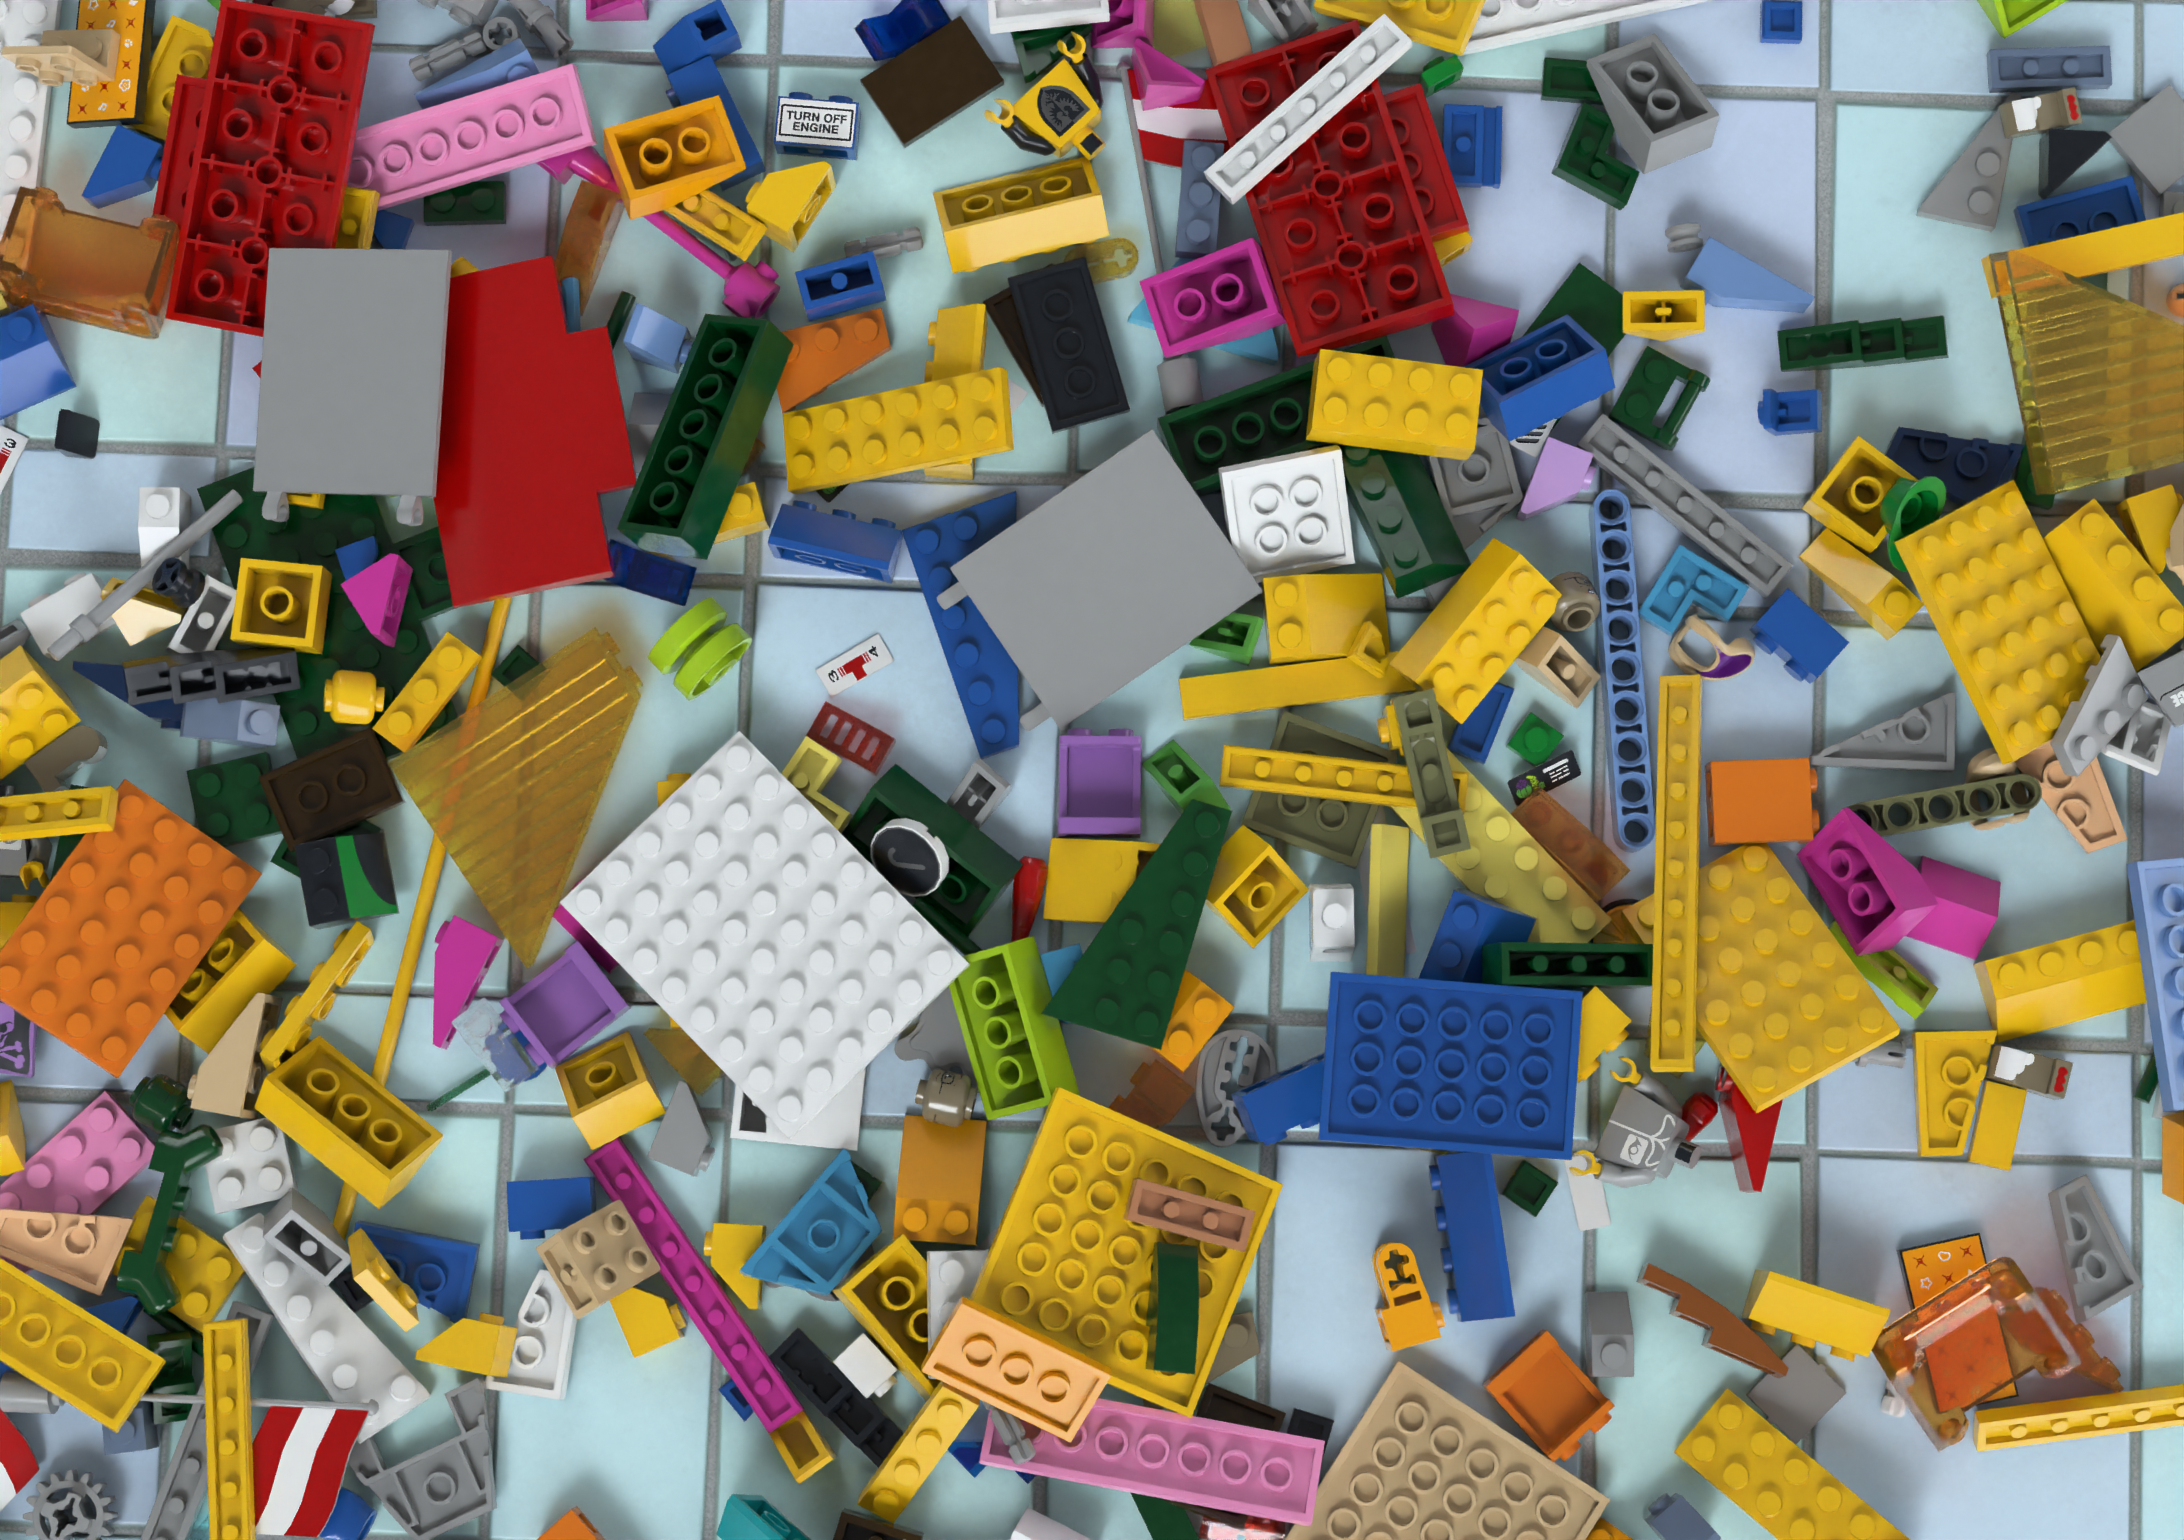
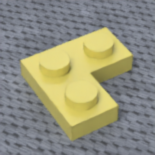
M806 736L781 774L842 833L853 815L820 794L842 760Z

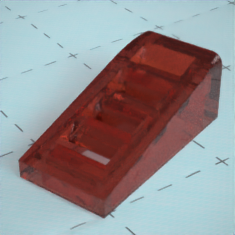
M826 701L806 734L807 737L876 777L896 744L895 738ZM833 715L838 720L828 737L825 738L820 734L830 716ZM847 723L852 727L840 746L834 742L844 724ZM860 730L865 733V736L855 753L848 749ZM874 738L879 743L870 759L866 760L862 756Z

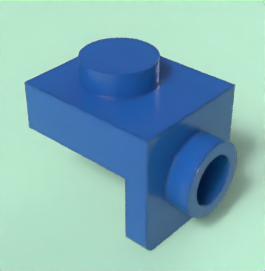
M1763 389V401H1759L1757 412L1759 422L1765 430L1774 436L1822 432L1821 391L1813 389L1776 392L1773 389Z

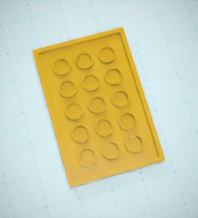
M2013 479L1894 542L2003 765L2016 761L2053 739L2071 702L2080 700L2088 684L2084 677L2090 665L2097 666L2101 659Z
M1746 843L1699 868L1696 1027L1756 1114L1899 1035L1900 1027L1767 843ZM1654 893L1621 911V919L1639 944H1653Z

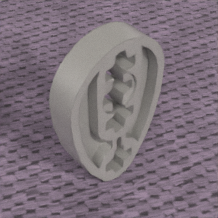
M1243 1029L1223 1031L1208 1041L1199 1056L1196 1073L1198 1116L1207 1140L1217 1147H1227L1234 1144L1246 1132L1234 1101L1226 1099V1092L1220 1090L1221 1083H1228L1231 1078V1072L1225 1070L1226 1062L1233 1063L1236 1057V1052L1230 1050V1044L1237 1043L1240 1037L1247 1038V1045L1253 1048L1252 1055L1245 1054L1242 1064L1248 1067V1074H1241L1239 1076L1238 1086L1245 1088L1276 1074V1061L1270 1046L1264 1039L1251 1031ZM1226 1107H1228V1125L1234 1127V1134L1226 1135L1224 1141L1216 1139L1217 1132L1211 1130L1212 1122L1219 1123L1221 1117L1224 1116Z

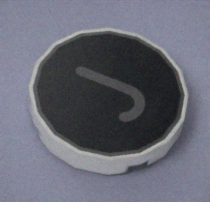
M907 818L893 819L876 832L871 842V859L875 869L899 893L912 897L926 896L936 890L949 872V857L941 840L937 836L933 838L926 832L929 829L928 827Z

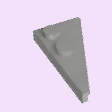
M2011 92L2003 104L2020 100L2021 94ZM1999 109L1918 208L1916 216L1990 232L1995 229L2013 138L2005 139Z
M1949 692L1924 705L1810 755V767L1931 772L1955 771L1956 693Z

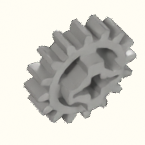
M77 1469L68 1470L65 1480L60 1472L50 1475L52 1485L45 1481L37 1483L36 1487L40 1492V1496L33 1495L26 1499L30 1505L34 1506L32 1512L23 1514V1519L33 1521V1527L25 1531L26 1536L37 1534L39 1540H71L74 1538L75 1533L79 1531L90 1534L85 1540H102L101 1536H110L115 1532L107 1523L108 1520L118 1517L117 1512L108 1511V1505L113 1503L116 1498L115 1496H103L102 1492L105 1490L107 1483L104 1481L93 1485L94 1474L91 1472L85 1473L78 1479ZM72 1488L64 1500L52 1498L59 1490ZM90 1499H92L95 1505L96 1514L93 1513L89 1502ZM74 1508L72 1515L77 1517V1522L68 1524L69 1516L64 1514V1510ZM45 1517H47L49 1521L50 1527L52 1529L51 1532L48 1530L46 1526Z

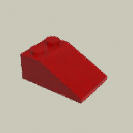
M1720 1066L1715 1081V1090L1720 1091L1718 1102L1739 1191L1746 1193L1762 1192L1783 1099L1756 1114L1727 1070Z

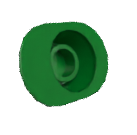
M1926 476L1918 481L1901 477L1896 480L1895 485L1888 490L1883 498L1880 507V517L1889 534V559L1893 567L1902 572L1908 570L1894 542L1938 519L1942 513L1946 501V488L1943 481L1935 476Z

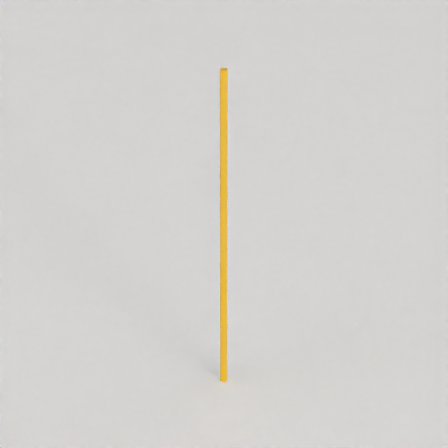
M512 597L494 600L480 654L482 659L477 665L462 729L457 742L371 1077L384 1088ZM345 1181L342 1185L333 1220V1226L344 1241L346 1240L358 1194Z

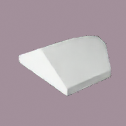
M2146 701L2102 749V752L2111 758L2157 776L2161 769L2171 722L2157 705Z

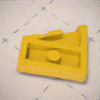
M362 1228L358 1229L348 1237L353 1279L407 1332L419 1323L416 1306L419 1300L411 1287L401 1282Z

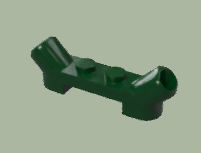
M201 1124L185 1134L163 1129L153 1151L148 1169L163 1172V1180L142 1251H124L116 1283L118 1291L137 1295L148 1314L158 1315L178 1304L181 1299V1293L165 1266L169 1252H174L179 1241L180 1228H177L176 1225L180 1211L185 1212L190 1203L192 1188L188 1187L191 1173L221 1156L224 1149L216 1131L206 1124Z

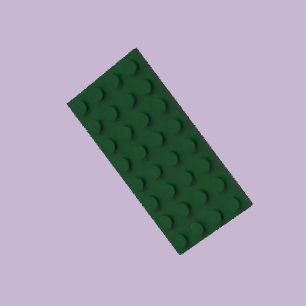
M254 467L197 489L205 512L232 489L238 492L243 499L239 506L212 528L234 589L237 590L241 558L323 566L332 574L322 654L296 652L301 689L273 693L277 705H280V714L296 757L299 759L369 727L373 728L430 655L433 648L423 622L418 621L408 594L395 645L390 647L383 644L370 633L340 585L346 580L335 549L374 536L378 543V557L375 563L391 553L389 545H392L393 542L375 495L326 494L323 509L289 504L288 520L285 522H275L267 520L262 516V506L267 492L253 491ZM336 671L370 672L376 678L377 687H384L383 711H375L373 720L369 724L337 723L332 720L330 712L323 710L326 679H332ZM452 698L411 751L461 731L462 725ZM376 732L387 760L405 754Z

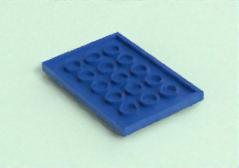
M1330 972L1318 1140L1572 1160L1583 992Z

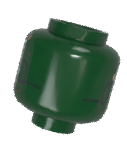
M157 1074L152 1078L148 1076L143 1078L129 1100V1104L133 1106V1118L159 1135L163 1129L173 1131L177 1128L180 1131L183 1130L191 1120L195 1110L190 1108L192 1099L187 1097L188 1088L164 1074Z

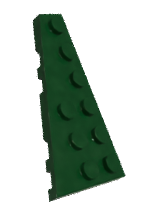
M1191 800L1041 1014L1161 1050L1231 817V810L1198 800Z

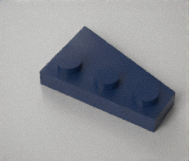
M1898 427L1884 455L1918 480L1926 476H1935L1942 480L1946 488V498L1962 506L2008 482L2025 445L2015 443L2003 445L1989 443L1987 439L1973 438L1969 440L1949 437L1946 433Z

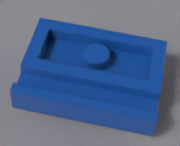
M1444 104L1442 147L1456 187L1481 188V186L1499 189L1501 183L1503 106L1490 108L1483 105Z

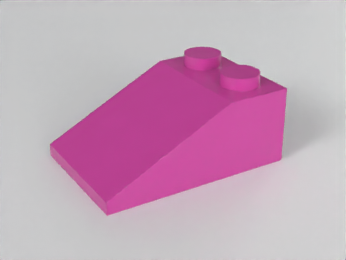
M1253 237L1139 281L1163 354L1166 358L1251 337L1286 323L1263 249Z
M1849 807L1843 808L1814 837V840L1810 841L1796 854L1857 956L1892 949L1939 905L1919 871Z

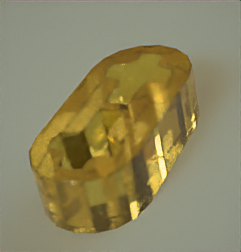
M1115 238L1078 246L1071 249L1064 258V262L1084 256L1087 263L1098 261L1099 264L1088 267L1093 284L1131 275L1138 265V250L1130 240ZM1122 249L1124 255L1131 254L1132 256L1126 260V266L1119 267L1117 261L1104 263L1103 260L1115 257V250Z

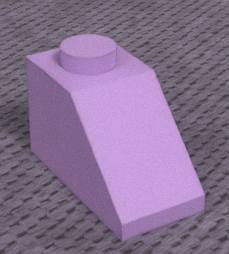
M1548 437L1542 447L1515 519L1525 521L1575 499L1581 488L1588 491L1596 471L1595 467L1590 466L1594 454Z

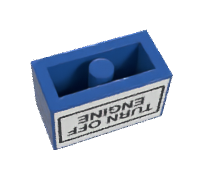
M791 92L789 97L778 96L774 136L777 154L857 160L861 121L859 103L853 102V99L840 95L830 96L829 100L813 99L812 95L803 92Z

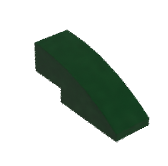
M1155 1242L1146 1326H1150L1145 1369L1195 1375L1199 1320L1197 1246Z

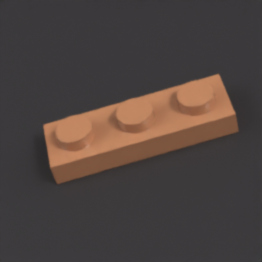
M1134 1178L1123 1219L1245 1252L1255 1211Z

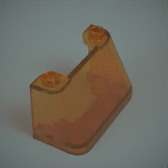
M20 186L0 242V293L7 302L21 309L34 304L45 315L145 339H157L164 324L180 230L177 223L172 219L158 214L152 215L151 218L142 219L138 227L67 210L58 199V194L53 190L40 186L34 189Z
M2001 1257L1990 1261L1885 1327L1872 1348L1873 1354L1889 1381L1938 1452L1963 1439L1969 1426L1968 1418L1964 1414L1966 1411L2036 1368L2043 1378H2061L2082 1363L2016 1262L2010 1257Z

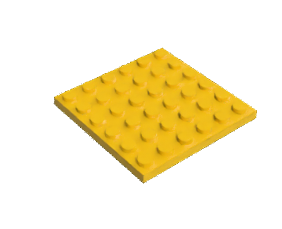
M1056 1087L972 1291L970 1300L1110 1367L1111 1377L1107 1384L1175 1413L1192 1418L1283 1184L1063 1088ZM1133 1179L1146 1180L1255 1211L1245 1252L1124 1220ZM1155 1242L1197 1246L1199 1320L1195 1375L1145 1369L1150 1326H1146Z

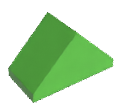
M1232 612L1192 639L1189 645L1249 666L1264 619Z

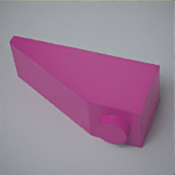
M455 915L451 922L444 921L435 937V942L439 945L435 951L433 1045L446 1050L504 942L503 939Z

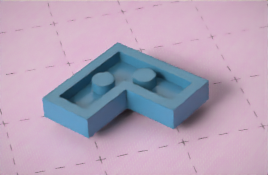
M1679 545L1639 608V617L1671 636L1689 606L1693 603L1724 623H1727L1749 586L1682 545Z

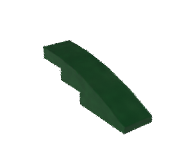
M1943 315L1902 321L1901 318L1865 323L1855 320L1777 331L1782 372L1870 367L1949 358L1946 325Z

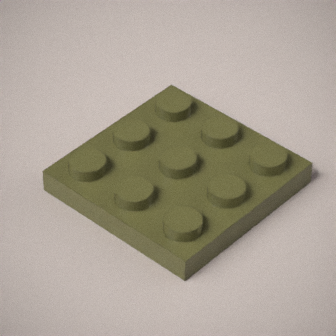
M1287 711L1283 712L1269 749L1391 764L1396 763L1399 754ZM1253 791L1241 826L1245 825L1252 831L1356 869L1379 805Z

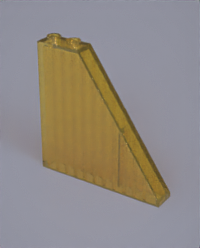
M2017 250L1989 254L2036 495L2058 494L2184 462V325Z
M596 627L388 763L527 969L534 966L641 701V694L638 689L644 685L630 665L623 669L615 655L621 652L608 632L600 635Z

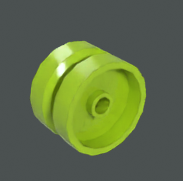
M712 597L699 602L681 616L657 641L648 656V659L663 675L677 671L673 685L688 701L697 698L717 683L740 660L752 643V638L738 623L724 626L727 613Z

